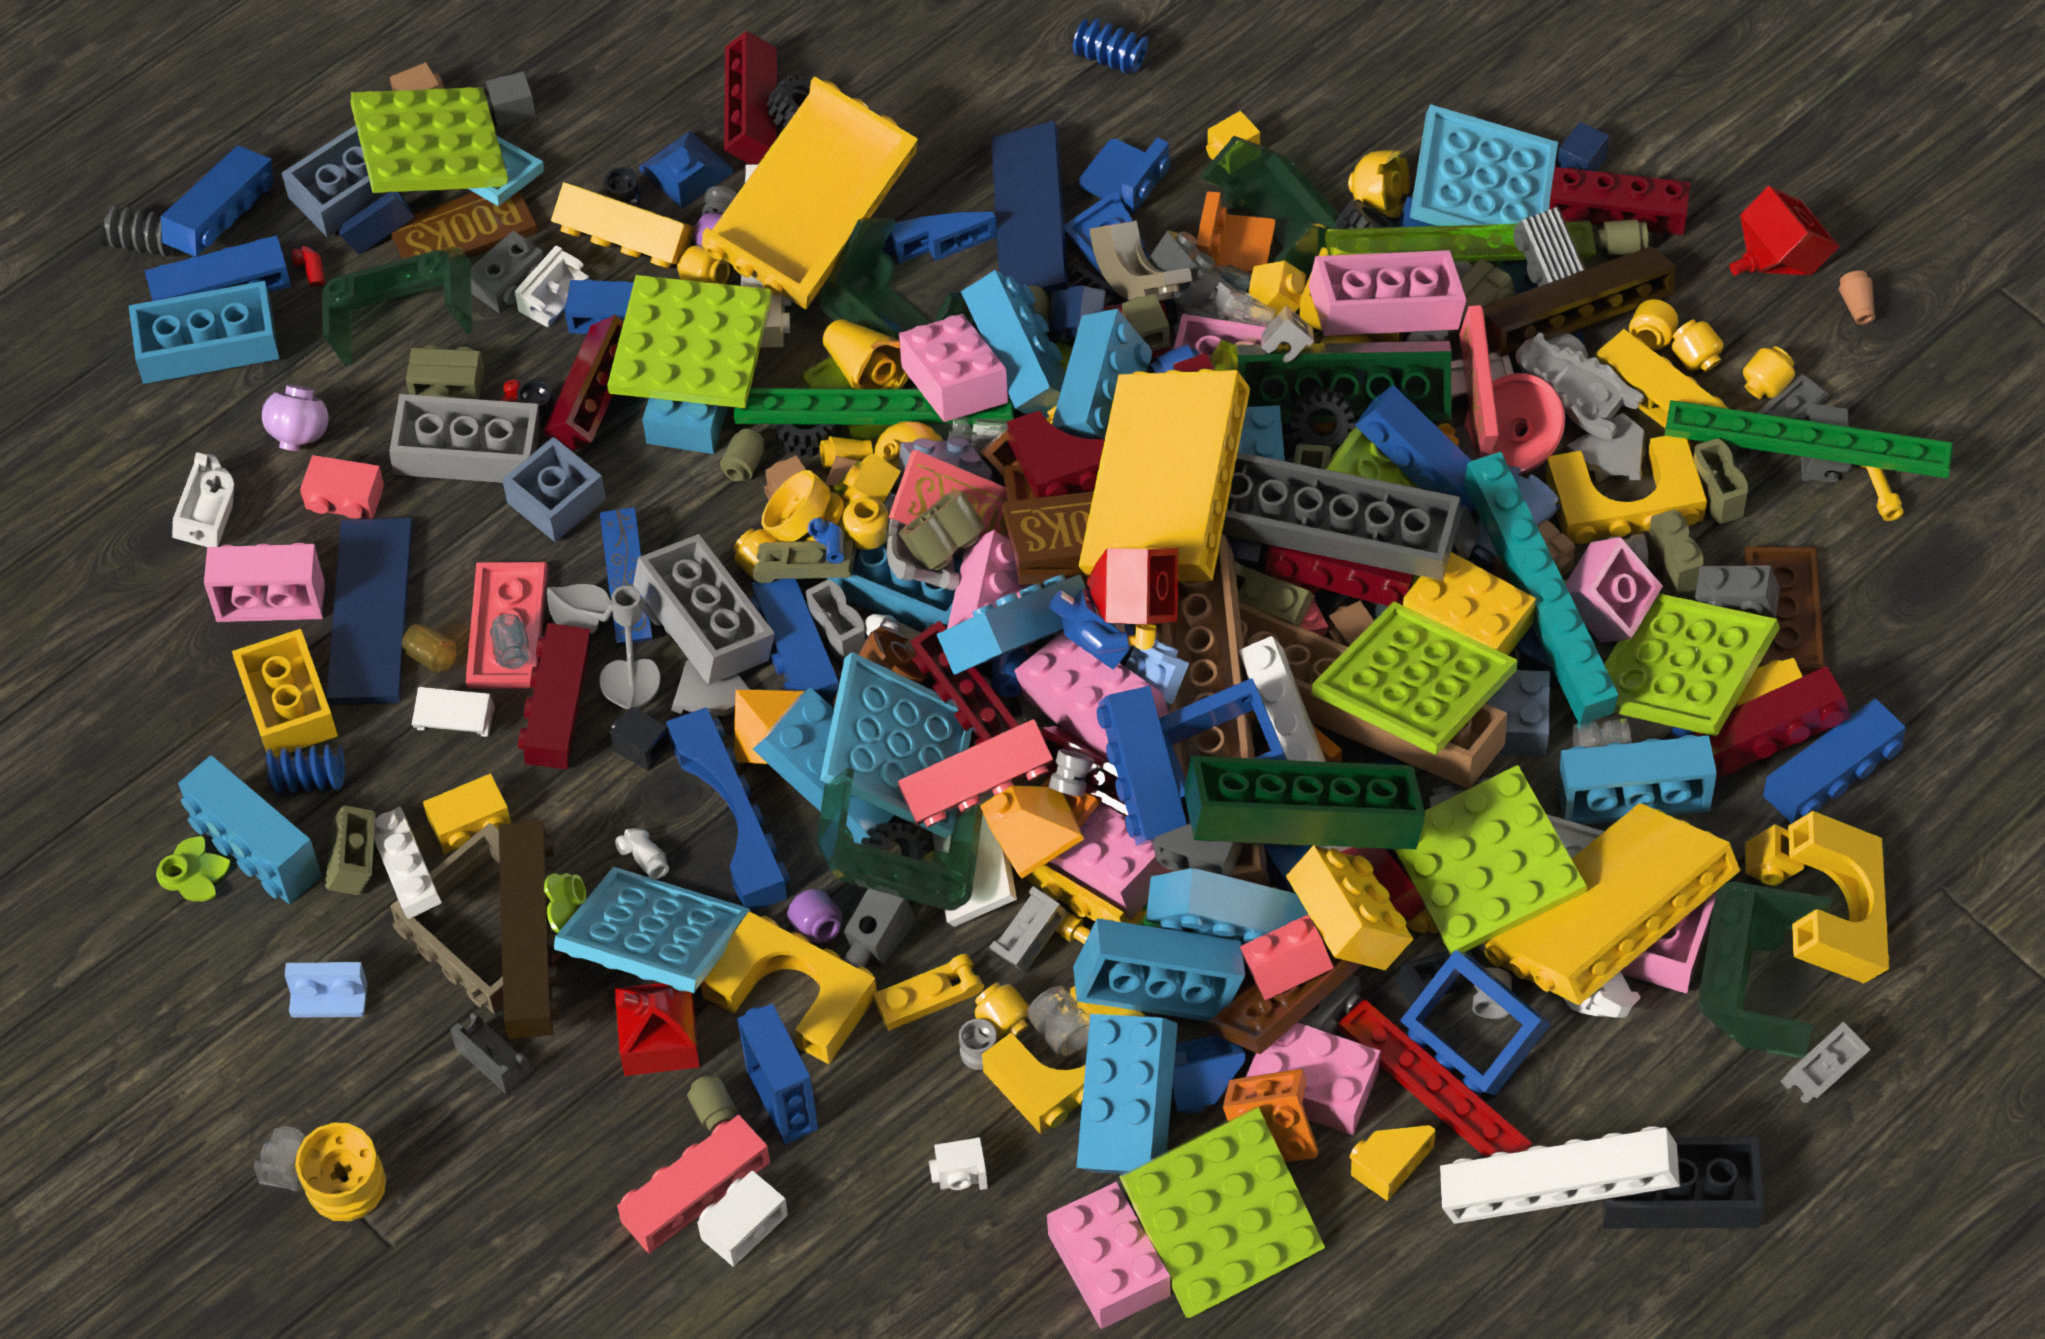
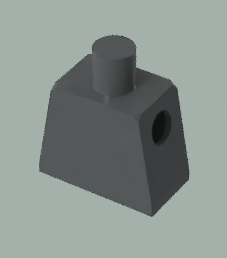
M876 879L873 880L845 928L844 933L851 948L843 961L856 968H859V966L865 968L869 960L879 965H884L916 922L907 897L904 894Z

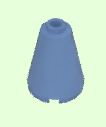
M1508 465L1536 525L1538 526L1555 515L1560 508V504L1555 505L1559 500L1557 495L1537 477L1531 474L1526 479L1518 475L1521 470L1520 468ZM1480 518L1476 526L1480 535L1471 555L1482 565L1489 566L1493 564V559L1498 554Z

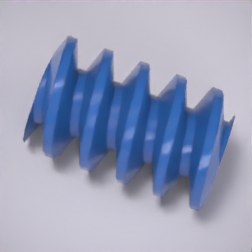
M1087 18L1083 19L1073 42V52L1076 56L1085 55L1089 61L1097 59L1100 65L1109 64L1111 69H1121L1122 73L1126 75L1138 71L1146 56L1148 37H1142L1137 44L1135 32H1131L1124 39L1125 30L1122 27L1118 28L1113 35V25L1111 23H1107L1103 30H1100V19L1096 18L1091 26L1088 25Z
M341 744L336 755H333L330 745H325L323 755L319 756L316 747L311 746L309 755L306 757L301 747H296L294 757L290 758L286 748L281 749L280 757L277 759L272 749H267L266 771L268 783L273 787L276 794H282L285 791L286 785L291 793L298 792L300 785H302L305 792H311L315 783L320 791L327 790L329 783H331L334 790H340L345 779V760Z

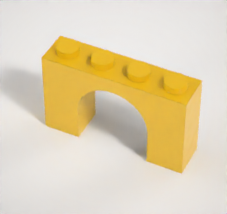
M1671 436L1650 439L1648 462L1657 488L1646 498L1634 502L1611 500L1599 493L1591 482L1582 451L1548 457L1545 479L1548 487L1559 499L1555 505L1560 504L1556 515L1562 533L1574 544H1587L1593 540L1619 536L1622 538L1632 533L1649 532L1651 516L1673 509L1682 514L1688 526L1704 521L1707 500L1687 439Z
M1811 811L1788 826L1789 857L1823 871L1838 884L1848 904L1849 921L1819 909L1792 924L1794 957L1861 983H1866L1889 969L1882 838Z
M748 912L732 934L724 954L701 983L703 998L735 1014L756 983L767 974L784 969L798 970L808 974L818 983L820 992L795 1029L797 1048L830 1064L874 1001L873 993L877 992L875 977L863 966L856 968L843 961L834 951L830 949L822 950L812 945L800 933L793 932L791 934L785 931L767 916L759 917Z
M1075 986L1070 989L1071 1008L1088 1026L1090 1014L1145 1017L1141 1011L1078 1002L1076 1000ZM1012 1032L982 1053L983 1072L1040 1134L1050 1127H1058L1066 1120L1068 1113L1079 1105L1082 1106L1086 1065L1072 1070L1049 1068L1040 1063Z

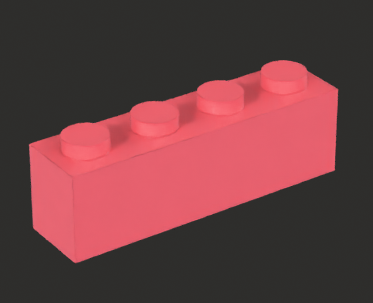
M1033 719L898 781V786L916 825L918 826L925 822L926 827H931L947 819L946 812L959 807L961 812L971 809L981 803L979 797L993 792L995 796L1008 787L1014 786L1013 782L1026 776L1028 781L1043 776L1049 772L1047 766L1052 764L1053 759Z
M737 1115L731 1121L720 1123L713 1130L711 1136L700 1144L695 1143L688 1147L679 1160L671 1166L660 1168L648 1183L640 1189L629 1191L622 1198L621 1203L617 1205L621 1223L649 1254L697 1219L709 1205L717 1204L726 1195L728 1188L736 1179L744 1178L752 1170L758 1173L770 1164L767 1145L740 1115Z

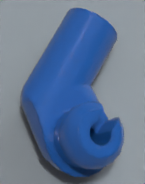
M818 517L812 519L808 524V533L817 542L826 546V559L828 562L834 564L841 563L844 560V531L828 520Z

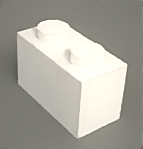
M752 1170L744 1178L736 1179L728 1188L726 1195L717 1204L709 1205L702 1212L697 1222L700 1237L734 1267L788 1216L786 1201L780 1193Z

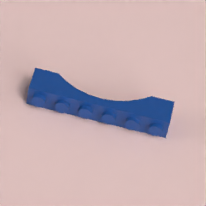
M705 707L667 721L669 741L681 768L698 776L712 786L726 801L735 816L738 826L736 851L730 864L733 886L742 906L749 908L750 912L787 899L785 884L790 883L787 869L783 862L777 864L773 856L777 854L774 840L770 833L764 834L760 827L764 824L762 814L758 805H751L747 798L751 796V792L745 776L741 775L738 777L734 769L738 767V762L732 747L725 748L722 739H725V733L719 718L712 720L708 708Z

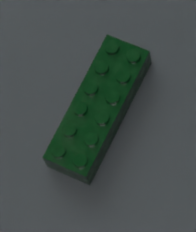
M1450 341L1311 344L1310 346L1306 344L1298 355L1289 362H1284L1283 358L1285 354L1290 352V344L1285 346L1278 344L1277 348L1269 354L1261 348V345H1238V372L1250 387L1247 407L1280 405L1281 423H1291L1292 409L1295 408L1296 401L1298 399L1301 400L1303 394L1307 391L1311 394L1315 392V388L1320 387L1321 391H1327V388H1331L1336 394L1338 392L1342 393L1344 399L1350 401L1352 410H1354L1355 422H1357L1372 401L1392 385L1409 399L1429 420H1452ZM1322 409L1311 415L1309 423L1337 422V418L1331 411Z
M1191 756L1184 788L1193 839L1199 841L1417 850L1426 816L1413 766Z

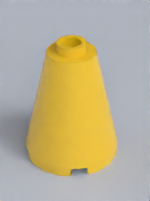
M845 319L836 320L826 328L823 335V344L853 389H902L909 376L902 368L899 339Z

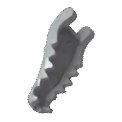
M1538 333L1536 336L1525 340L1515 355L1516 362L1523 369L1543 379L1557 392L1565 413L1575 424L1584 431L1602 439L1611 440L1616 434L1617 427L1610 420L1622 406L1637 409L1644 401V396L1624 383L1609 365H1602L1595 357L1586 359L1580 350L1574 352L1567 346L1559 349L1556 345L1546 342L1542 333Z
M889 493L884 501L889 514L895 500V494ZM889 518L886 555L888 564L897 578L906 581L917 580L944 589L955 590L959 585V575L955 572L954 553L952 554L953 560L939 570L922 568L899 535V532L906 525Z

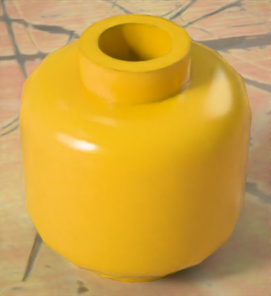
M699 245L689 247L679 258L677 265L680 280L725 284L730 274L729 263L726 260H717L711 257L704 247Z
M1651 299L1644 301L1638 306L1629 324V333L1634 337L1641 338L1652 351L1661 350L1669 345L1678 327V315L1671 305L1662 300Z
M1693 319L1673 334L1672 351L1688 371H1697L1702 368L1704 372H1708L1721 361L1718 355L1722 352L1724 343L1707 322H1696Z
M1776 346L1771 349H1759L1743 369V376L1747 381L1745 388L1758 399H1761L1763 396L1771 399L1778 396L1795 377L1794 360L1785 351Z
M872 497L858 498L849 503L843 514V524L847 540L853 541L855 547L861 550H872L885 544L889 534V513L887 507L880 500Z
M750 528L738 539L733 547V550L736 551L734 555L735 563L753 580H755L753 578L754 566L759 562L757 559L758 546L765 542H779L765 529L755 531Z
M997 982L976 998L975 1017L989 1021L995 1028L997 1039L1003 1038L1011 1032L1017 1037L1028 1027L1024 1020L1030 1014V1007L1011 984L1001 986Z

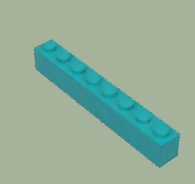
M1498 452L1468 462L1464 485L1512 585L1536 598L1532 627L1579 725L1613 714L1619 696L1502 453Z

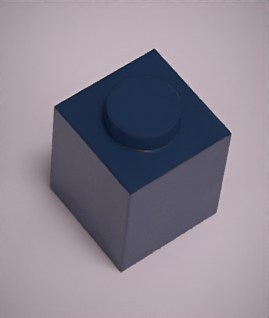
M1579 122L1559 148L1557 167L1596 172L1607 157L1609 135Z

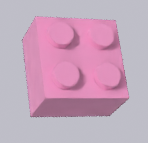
M1621 537L1591 542L1565 584L1584 624L1600 643L1631 639L1663 587Z

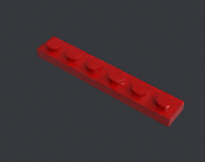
M1365 999L1338 1023V1030L1350 1041L1380 1050L1379 1066L1485 1158H1489L1492 1154L1498 1152L1510 1154L1524 1152L1532 1147V1142Z

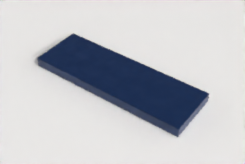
M1055 121L991 137L999 272L1007 277L1011 276L1021 285L1040 287L1046 294L1069 288L1057 124Z
M411 518L341 520L326 695L328 705L400 703L413 530Z

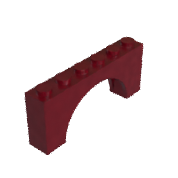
M1206 353L1173 364V370L1180 372H1198L1201 369L1215 371ZM1040 410L1006 421L1009 444L1035 498L1075 494L1095 489L1105 439H1086L1067 434L1049 423Z

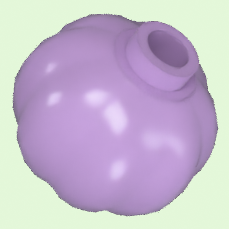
M286 385V391L273 393L263 405V425L271 436L280 441V448L300 451L301 445L315 442L325 433L329 420L328 411L322 400L313 397V389L297 385Z

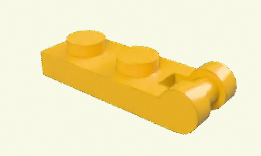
M958 955L945 965L873 993L874 1003L888 1031L982 992L984 985L979 975H974L972 971L974 965L969 955ZM959 977L961 983L952 987L950 981Z

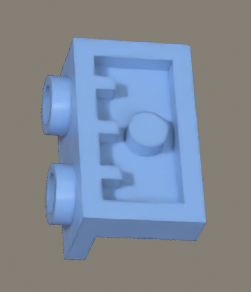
M1156 638L1154 645L1148 650L1132 646L1134 649L1125 667L1162 692L1165 702L1173 704L1189 663L1176 657L1179 650L1158 642Z
M361 962L286 963L285 979L291 993L289 1007L291 1017H362L365 1015L368 983Z

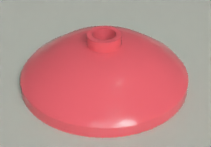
M1516 373L1505 375L1492 381L1499 428V437L1492 454L1501 452L1507 465L1520 468L1521 470L1518 475H1522L1541 466L1556 450L1564 431L1565 412L1559 395L1547 382L1534 375ZM1468 410L1464 427H1466L1473 444L1470 413ZM1528 428L1526 434L1520 437L1521 430Z

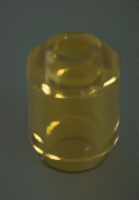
M415 624L407 630L403 637L402 647L406 650L407 655L435 673L450 668L456 659L455 643L428 625L421 626Z

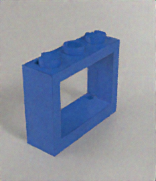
M1253 678L1159 718L1178 793L1187 812L1188 808L1184 793L1186 777L1173 744L1254 710L1271 751L1253 759L1288 760Z
M1455 950L1400 1020L1409 1028L1406 1033L1409 1038L1423 1048L1426 1044L1437 1052L1434 1058L1448 1070L1453 1071L1456 1068L1465 1075L1462 1082L1478 1095H1481L1483 1091L1496 1095L1551 1026L1547 1019L1467 953ZM1460 974L1464 975L1523 1024L1485 1074L1423 1023Z
M773 1003L748 1010L746 1015L737 1018L746 1071L779 1137L785 1145L818 1130L811 1077Z

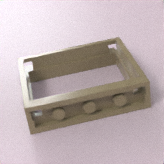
M488 823L430 872L440 899L490 857L500 864L499 830L491 823ZM399 900L390 906L395 923L392 925L397 933L406 940L410 937L418 944L419 952L426 960L438 962L442 966V972L450 982L455 985L461 983L467 989L466 992L469 998L478 1007L485 1005L493 1014L504 1007L503 977L489 987L417 921L425 912L407 919ZM558 951V954H551L552 964L562 957L565 952Z

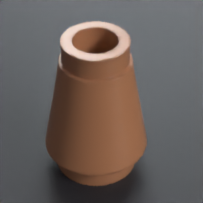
M1853 271L1845 274L1840 278L1841 285L1838 289L1855 323L1862 325L1872 322L1875 319L1872 279L1867 276L1865 271Z

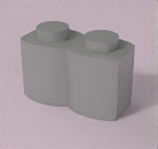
M827 579L806 590L808 610L818 634L827 639V646L832 656L844 664L845 657L851 652L859 654L865 643L862 618L856 610L846 605V598L842 589L833 581Z

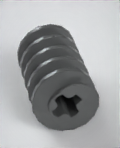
M114 204L102 222L100 242L103 246L110 244L113 248L123 247L129 251L136 249L140 253L148 251L152 255L161 253L164 257H169L175 249L162 243L161 219L158 222V214L155 211L150 212L147 220H145V211L139 209L133 218L131 207H125L122 215H120L119 206Z

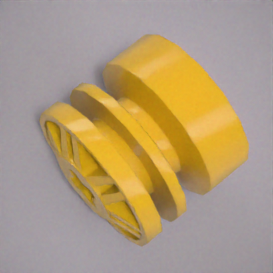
M803 470L791 476L775 491L763 512L762 526L779 542L816 541L808 533V524L812 519L818 517L839 526L845 535L843 514L849 502L844 501L838 493L830 492L829 486L812 471Z
M330 1123L316 1128L306 1136L297 1150L295 1167L298 1178L310 1204L320 1215L333 1221H352L364 1217L377 1207L385 1193L386 1175L372 1140L362 1129L349 1123ZM346 1176L348 1180L342 1183L340 1178Z

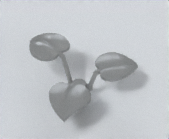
M591 584L548 587V606L557 624L590 628V634L597 630L599 620L608 621L613 613L614 620L625 627L627 661L616 660L606 665L600 674V688L607 699L625 709H630L632 706L637 709L648 704L659 689L660 672L656 664L650 659L634 661L631 626H634L641 619L642 611L655 625H661L662 623L646 605L645 598H640L639 591L632 586H621L615 589L611 596L612 600L609 599L606 591Z

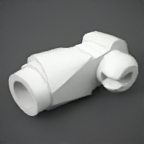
M873 614L866 618L864 630L868 636L874 629L876 630L878 626L882 625L898 631V626L895 623L897 620L890 615Z
M641 828L626 829L624 835L616 838L615 845L619 854L627 855L631 852L634 860L648 874L649 878L660 879L668 873L669 866L667 865L666 854L650 841L649 832Z

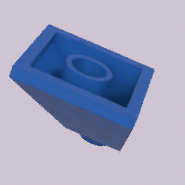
M689 131L641 164L639 171L683 209L704 194L707 189L714 187L731 175L733 168L694 133Z
M1216 1035L1176 1043L1171 1101L1177 1112L1183 1111L1187 1114L1198 1113L1205 1110V1106L1217 1102L1228 1086L1229 1080L1233 1079L1246 1060L1241 1046Z

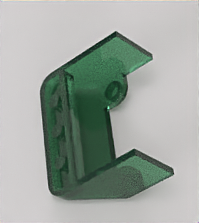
M1233 136L1200 175L1203 181L1220 186L1226 192L1224 198L1235 208L1239 209L1243 206L1250 209L1257 217L1275 220L1274 237L1284 249L1275 258L1274 262L1286 261L1307 275L1312 272L1315 256H1319L1322 247L1347 253L1355 246L1353 241L1347 240L1344 237L1345 234L1340 233L1338 227H1336V220L1340 216L1296 165L1279 152Z
M892 217L858 219L821 292V307L834 321L845 319L900 340L899 333L911 330L916 326L931 324V322L889 288L895 274V266L891 257L882 248L896 220ZM961 292L947 294L933 323L944 320L949 316L963 314L969 322L972 321V314Z
M452 246L333 278L325 285L322 292L323 337L345 366L352 365V309L444 285L445 305L465 333H472L471 267L469 258L461 248Z
M846 768L824 785L817 832V846L832 874L837 879L948 911L957 910L968 903L972 896L983 816L980 805L974 806L956 819L954 832L951 834L949 853L937 850L931 851L923 856L921 860H916L854 842L853 834L846 826L854 769Z
M1728 882L1720 887L1715 897L1698 997V1007L1701 1013L1742 1047L1804 1058L1807 1053L1813 1023L1743 1010L1752 950L1772 951L1779 948L1784 943L1787 928L1793 929V923L1816 909L1829 913L1832 898L1740 882Z

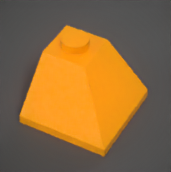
M736 689L734 754L737 762L768 764L753 750V747L796 698L805 691Z
M1010 786L980 805L990 830L1021 878L1085 839L1065 794L1050 787Z

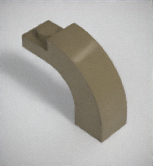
M1137 221L1089 229L1093 252L1104 278L1114 291L1128 301L1155 294L1158 301L1172 299L1171 292L1179 291V283L1192 281L1190 268L1160 271L1150 264L1141 246Z

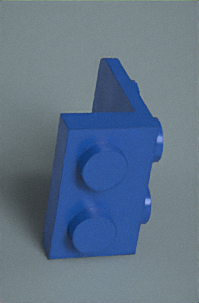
M1157 137L1148 150L1143 152L1118 139H1111L1081 175L1079 186L1081 189L1102 199L1117 189L1125 209L1134 214L1142 202L1150 195L1159 180L1169 170L1171 165L1169 143Z

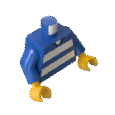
M1086 588L1080 589L1074 598L1060 590L1050 602L1049 609L1061 616L1066 637L1113 670L1132 646L1148 650L1155 643L1156 626L1153 624H1137L1134 635L1132 624L1106 623L1098 612L1090 591Z

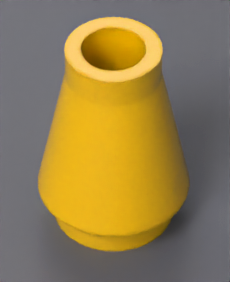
M829 436L828 440H821L820 458L823 468H832L836 456L862 462L870 453H873L871 440Z

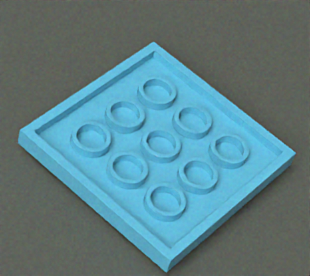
M1430 104L1425 117L1410 218L1518 249L1513 238L1514 226L1525 218L1549 210L1558 142Z
M851 652L844 659L820 780L916 824L898 786V781L969 749L972 728L967 732L962 728L953 715L958 710L951 700L945 704L935 691ZM958 807L946 812L947 819L936 825L926 827L924 822L918 826L947 838L954 832Z
M613 867L555 936L554 949L565 952L574 958H584L600 963L609 969H619L635 974L645 980H654L670 985L680 991L694 993L722 957L732 934L747 913L750 912V909Z

